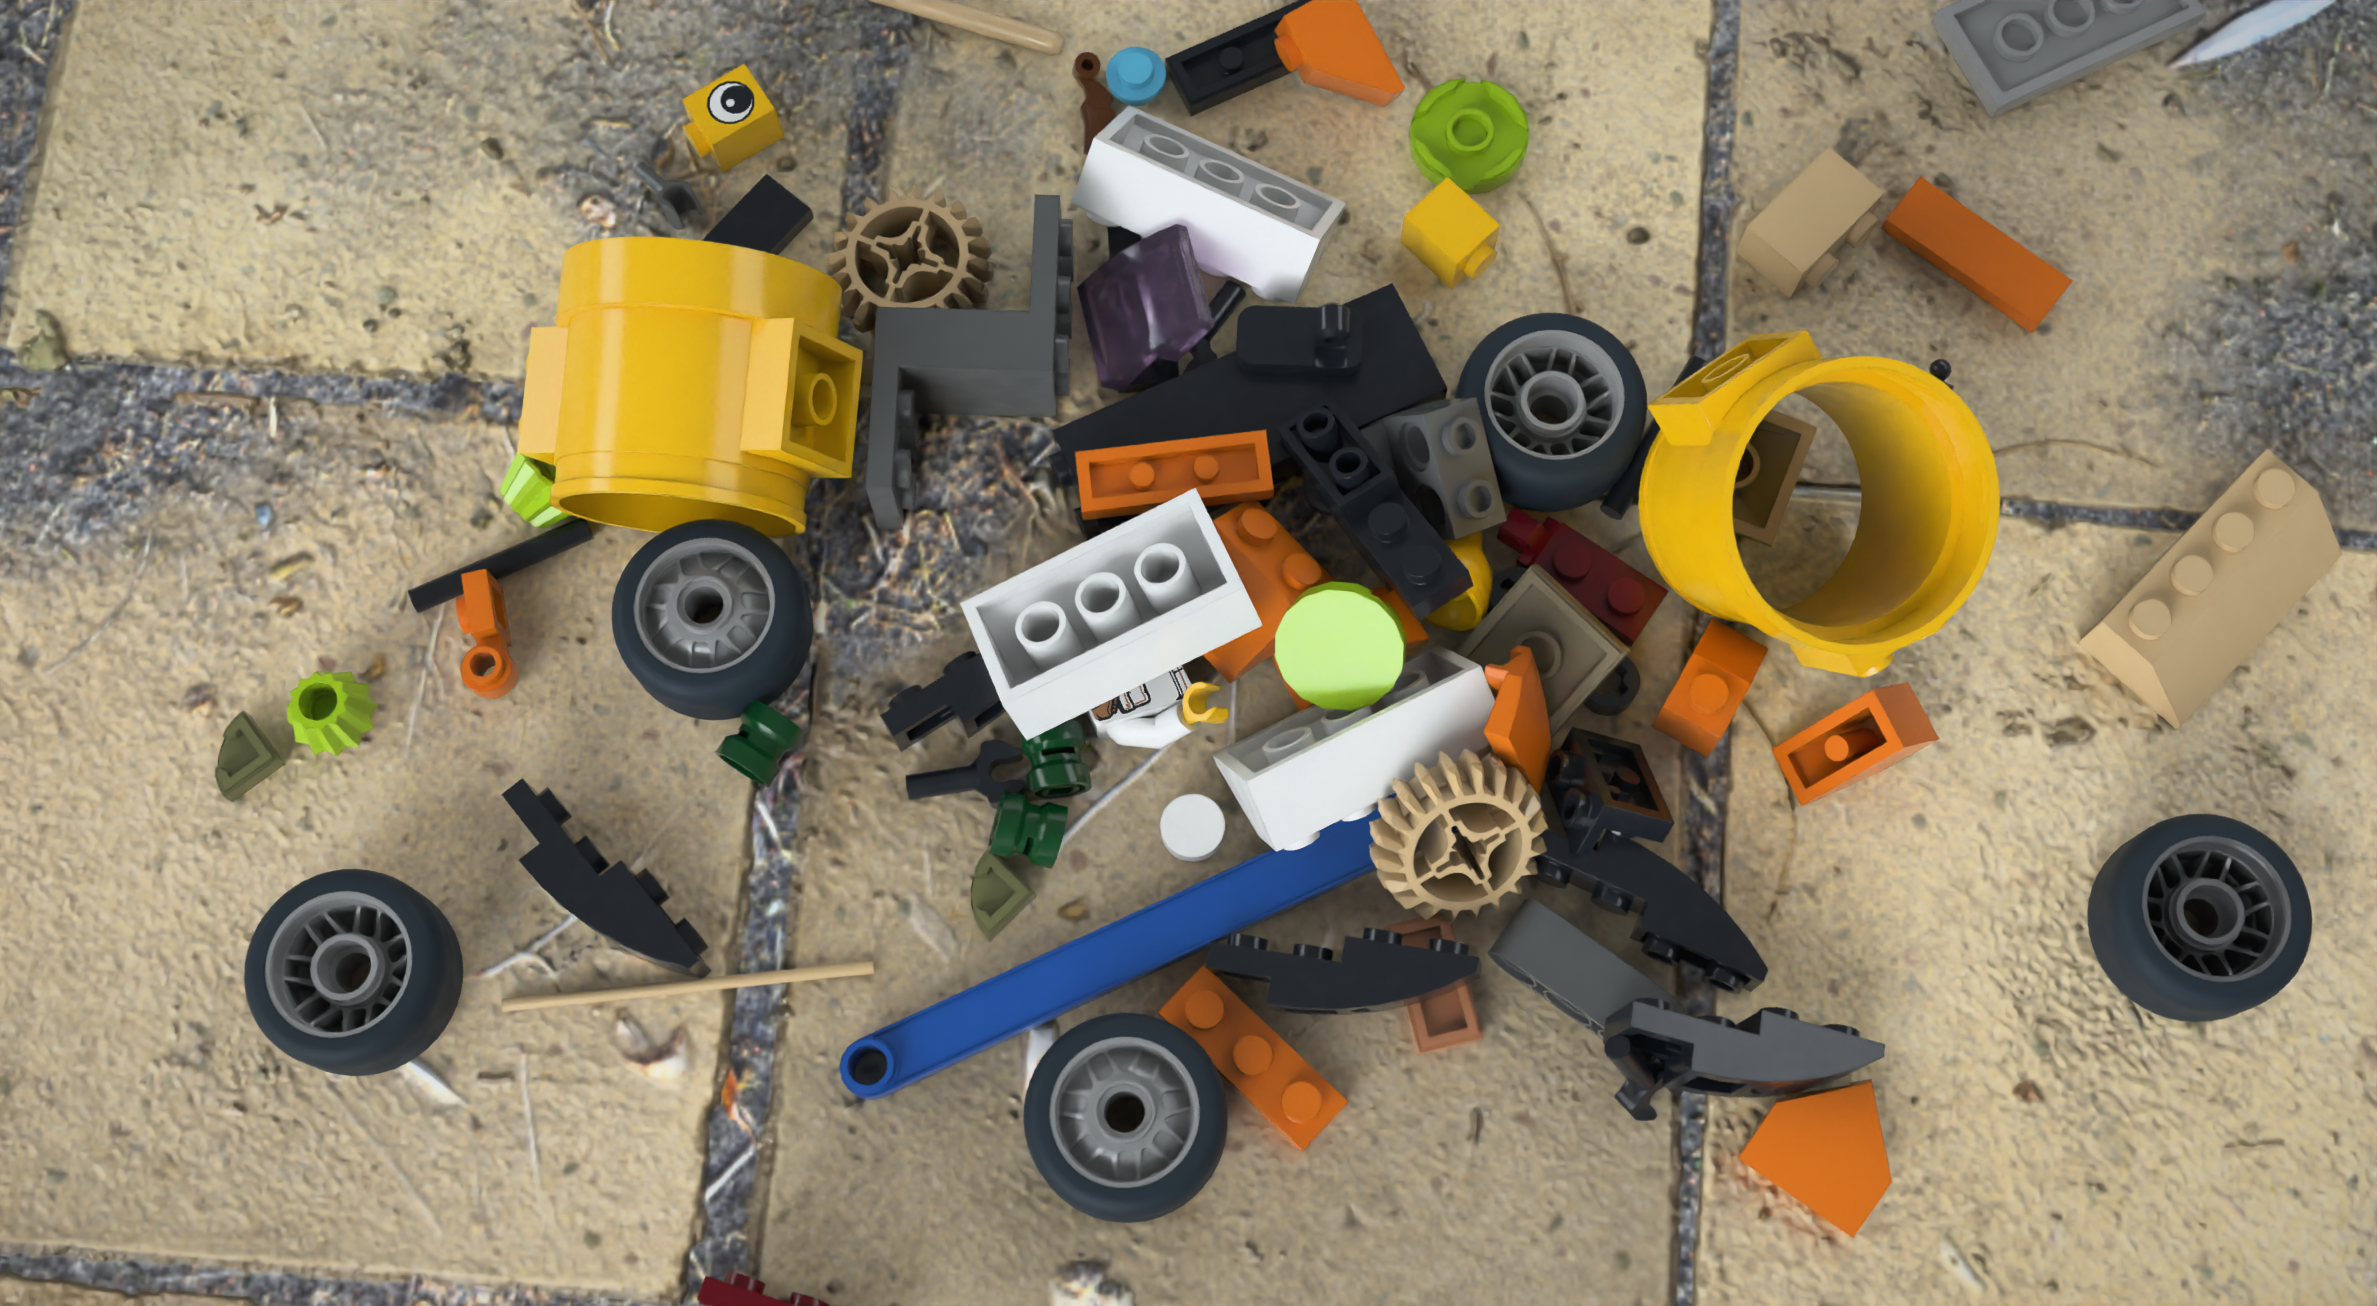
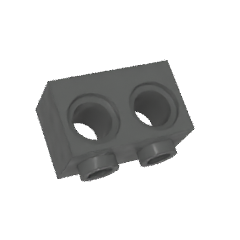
M1476 397L1431 401L1383 417L1400 489L1443 540H1456L1507 521Z

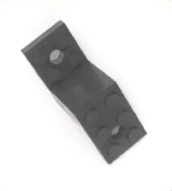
M1035 195L1030 311L908 307L876 308L866 490L878 529L903 530L904 509H915L916 472L911 471L910 450H918L919 414L1057 418L1058 396H1069L1070 359H1068L1069 339H1072L1073 306L1071 302V282H1074L1075 246L1073 245V219H1062L1060 195Z

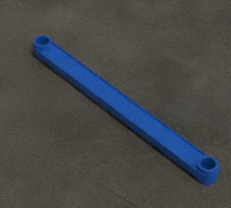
M1394 793L1385 798H1395L1397 794ZM1379 805L1372 813L1363 818L1348 822L1339 820L1319 830L1320 836L1303 848L1292 851L1284 850V848L1277 852L1274 849L1267 851L856 1040L847 1047L841 1057L839 1069L842 1081L852 1093L862 1099L876 1100L884 1098L1209 948L1210 941L1220 943L1228 939L1230 933L1239 934L1378 870L1370 857L1369 845L1374 842V839L1370 834L1369 822L1382 817L1378 811ZM1457 826L1452 827L1453 834L1460 832ZM873 1052L885 1055L888 1065L883 1078L875 1084H859L856 1081L855 1068L860 1058Z

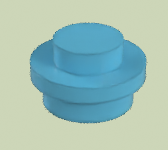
M1129 47L1119 51L1111 58L1106 69V80L1110 92L1118 100L1130 106H1143L1153 101L1163 90L1166 81V71L1163 61L1155 52L1143 47Z

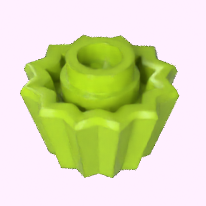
M516 452L499 489V492L504 496L503 499L511 506L512 510L518 513L525 521L543 530L571 516L554 508L549 503L550 488L555 482L556 467Z
M329 670L314 672L309 679H300L298 687L290 691L292 700L287 706V722L294 728L295 741L309 744L314 755L327 750L335 756H339L346 747H359L362 734L374 728L371 715L378 706L377 703L369 698L370 684L357 683L352 672L332 673Z

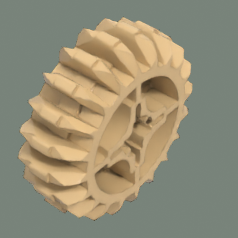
M915 185L909 191L908 198L899 199L896 191L889 187L886 193L887 202L879 206L874 200L866 196L863 203L866 215L860 216L847 212L845 222L849 231H834L832 241L837 251L828 254L827 264L830 272L834 273L830 277L837 281L842 289L840 312L846 318L854 316L855 328L861 334L874 328L875 335L877 307L975 309L972 303H986L989 294L984 283L992 281L994 273L992 263L987 260L992 255L989 240L981 237L983 234L982 226L976 217L966 218V208L960 200L946 207L945 195L939 189L926 201L923 200L921 190ZM936 237L949 244L959 255L957 269L945 265L944 258L935 255L933 243ZM866 266L875 269L878 277L886 279L887 293L885 298L874 294L863 283V274ZM931 296V297H929V298H927V299H924V300H922V301H917V300L921 299L922 297Z
M1465 748L1456 763H1454L1449 755L1439 751L1437 764L1430 769L1415 762L1414 774L1416 776L1409 782L1393 778V789L1397 794L1396 797L1378 799V811L1382 817L1369 822L1370 834L1374 839V842L1369 845L1370 857L1378 869L1376 874L1383 887L1389 889L1396 902L1402 905L1405 910L1413 907L1416 913L1425 920H1428L1438 912L1440 918L1446 920L1451 925L1458 913L1463 910L1467 916L1476 921L1480 907L1488 903L1490 906L1501 911L1500 897L1507 891L1522 895V884L1519 878L1521 875L1538 874L1537 862L1533 856L1547 851L1543 838L1538 836L1548 828L1546 816L1540 809L1539 795L1531 784H1526V779L1516 767H1505L1500 758L1493 756L1491 753H1488L1480 760L1476 753ZM1453 826H1457L1460 831L1459 834L1464 841L1463 847H1460L1456 842L1457 839L1452 832Z

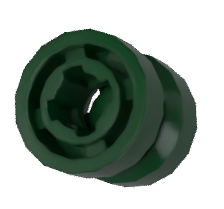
M755 700L740 714L742 724L738 729L739 733L725 736L715 753L741 774L762 786L770 787L780 772L779 760L786 751L796 748L805 733L800 727L775 709Z
M1068 720L1029 740H1026L1020 732L1023 754L1029 757L1031 762V770L1026 775L1030 798L1041 800L1067 798L1080 795L1092 788L1089 766L1083 763L1080 751L1086 745L1082 722Z
M1004 790L992 824L988 853L1007 858L1014 853L1026 855L1032 864L1052 869L1063 839L1068 807L1051 802H1046L1041 806L1033 805L1027 802L1024 795Z

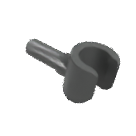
M640 162L635 166V175L655 191L657 201L674 229L681 230L685 228L680 218L682 213L696 210L700 215L704 214V209L687 181L670 183L660 177L644 162Z

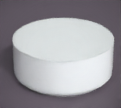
M1200 794L1182 795L1170 802L1165 808L1160 822L1161 837L1165 847L1175 857L1189 862L1205 860L1215 854L1223 843L1225 836L1223 813L1219 806L1206 796Z

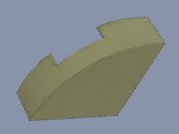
M244 710L230 722L223 733L225 739L219 752L218 766L215 768V778L224 798L234 802L285 765V762L255 720Z
M987 849L975 867L971 885V905L979 928L991 942L1036 897V894L998 855L988 853Z

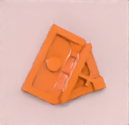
M1518 645L1510 650V661L1503 666L1495 664L1485 666V677L1496 701L1483 732L1495 756L1500 758L1505 767H1516L1526 779V784H1531L1539 795L1550 756L1551 731L1545 696L1530 647Z
M1872 1079L1850 1082V1085L1786 1094V1098L1776 1099L1738 1153L1739 1160L1852 1238H1854L1892 1182Z

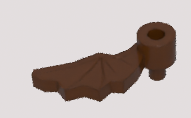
M1091 52L1079 54L1072 68L1073 76L1083 89L1085 97L1080 107V112L1084 125L1083 153L1086 155L1089 153L1094 137L1116 117L1115 112L1111 108L1113 97L1104 86L1095 80L1100 71L1101 64L1099 58Z

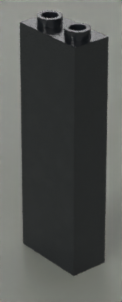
M1391 283L1343 304V306L1349 309L1359 311L1363 316L1362 364L1360 371L1356 375L1342 377L1249 373L1239 366L1236 359V351L1052 430L1056 452L1049 455L1048 460L1061 489L1065 490L1072 486L1080 502L1075 452L1266 430L1273 485L1302 473V470L1280 438L1276 427L1328 394L1354 425L1361 430L1383 417L1431 401L1445 400L1447 386L1396 288ZM1232 503L1205 506L1209 514ZM1081 506L1073 509L1078 526L1086 541L1141 515L1134 514L1083 520Z

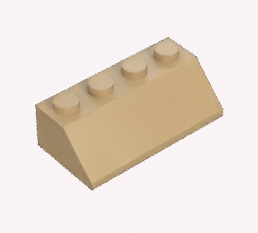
M2266 449L2231 482L2078 644L2177 730L2341 557L2342 551L2318 491L2270 450Z

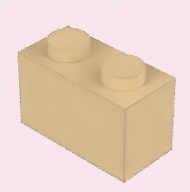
M1828 146L1747 225L1736 253L1791 299L1806 283L1814 289L1825 280L1839 262L1834 255L1846 243L1856 248L1868 237L1879 222V219L1873 214L1884 192Z

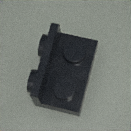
M1572 727L1560 749L1554 750L1550 755L1545 782L1550 790L1574 853L1588 856L1604 828L1623 838L1640 837L1660 843L1664 842L1675 822L1639 744Z

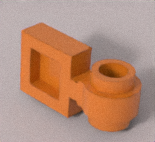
M487 569L463 573L461 577L464 596L456 598V611L464 634L470 633L476 639L477 646L470 649L464 656L460 669L461 676L465 684L478 696L486 699L500 698L512 690L518 678L517 664L509 655L507 648L512 646L503 587ZM495 666L494 670L489 675L484 676L485 672L489 668Z

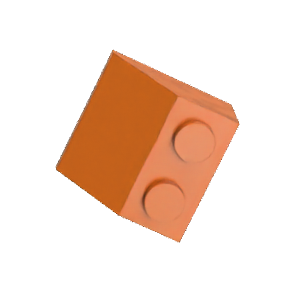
M1257 500L1243 502L1212 521L1263 625L1203 654L1229 683H1232L1275 654V633L1287 608L1294 603L1299 595L1308 588L1331 581L1337 582Z

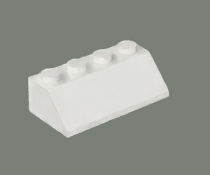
M1130 105L1094 137L1071 204L1086 210L1087 216L1101 225L1126 228L1141 235L1142 241L1156 250L1181 253L1196 260L1198 267L1211 275L1234 277L1251 285L1252 290L1266 300L1273 302L1286 301L1293 305L1308 285L1347 204Z
M1196 488L960 603L1000 701L1026 740L1042 734L1263 626Z
M1435 644L1406 658L1403 669L1392 690L1372 705L1344 711L1324 709L1314 704L1212 755L1217 767L1258 836L1276 852L1283 848L1284 850L1292 851L1311 844L1320 836L1319 830L1339 820L1346 822L1354 821L1372 813L1378 806V799L1395 793L1393 778L1409 782L1416 776L1414 774L1415 762L1424 765L1427 769L1433 768L1437 764L1439 751L1449 755L1455 763L1465 748L1476 753L1479 759L1486 756L1492 748L1483 731L1495 700L1481 665Z

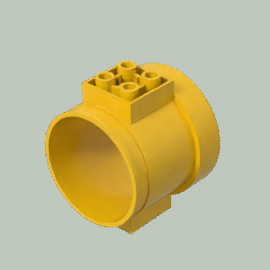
M615 237L591 240L572 246L564 253L556 313L557 326L532 327L529 353L526 358L527 373L522 415L519 420L517 453L556 467L555 482L550 488L549 503L564 513L582 519L654 533H662L676 525L690 521L720 519L750 526L770 539L789 538L803 534L806 530L807 515L804 512L805 499L810 491L811 478H851L863 351L838 339L842 300L841 286L829 275L801 262L768 252L717 242L669 237Z
M1807 330L1752 334L1647 405L1661 429L1654 439L1644 463L1639 486L1638 508L1643 539L1654 565L1669 586L1689 604L1717 618L1753 625L1764 633L1788 643L1802 666L1857 677H1868L1876 674L1893 662L1894 655L1892 653L1898 648L1924 639L1939 631L1946 624L1947 620L1965 603L1981 579L1993 551L2000 518V488L1996 463L1989 441L1970 408L1952 389L1930 373L1899 360L1878 356L1823 359ZM1794 392L1819 406L1838 425L1846 437L1858 466L1861 483V511L1859 524L1850 550L1834 575L1809 597L1787 608L1776 610L1761 597L1754 587L1739 555L1733 528V491L1740 460L1755 429L1766 414L1781 399Z

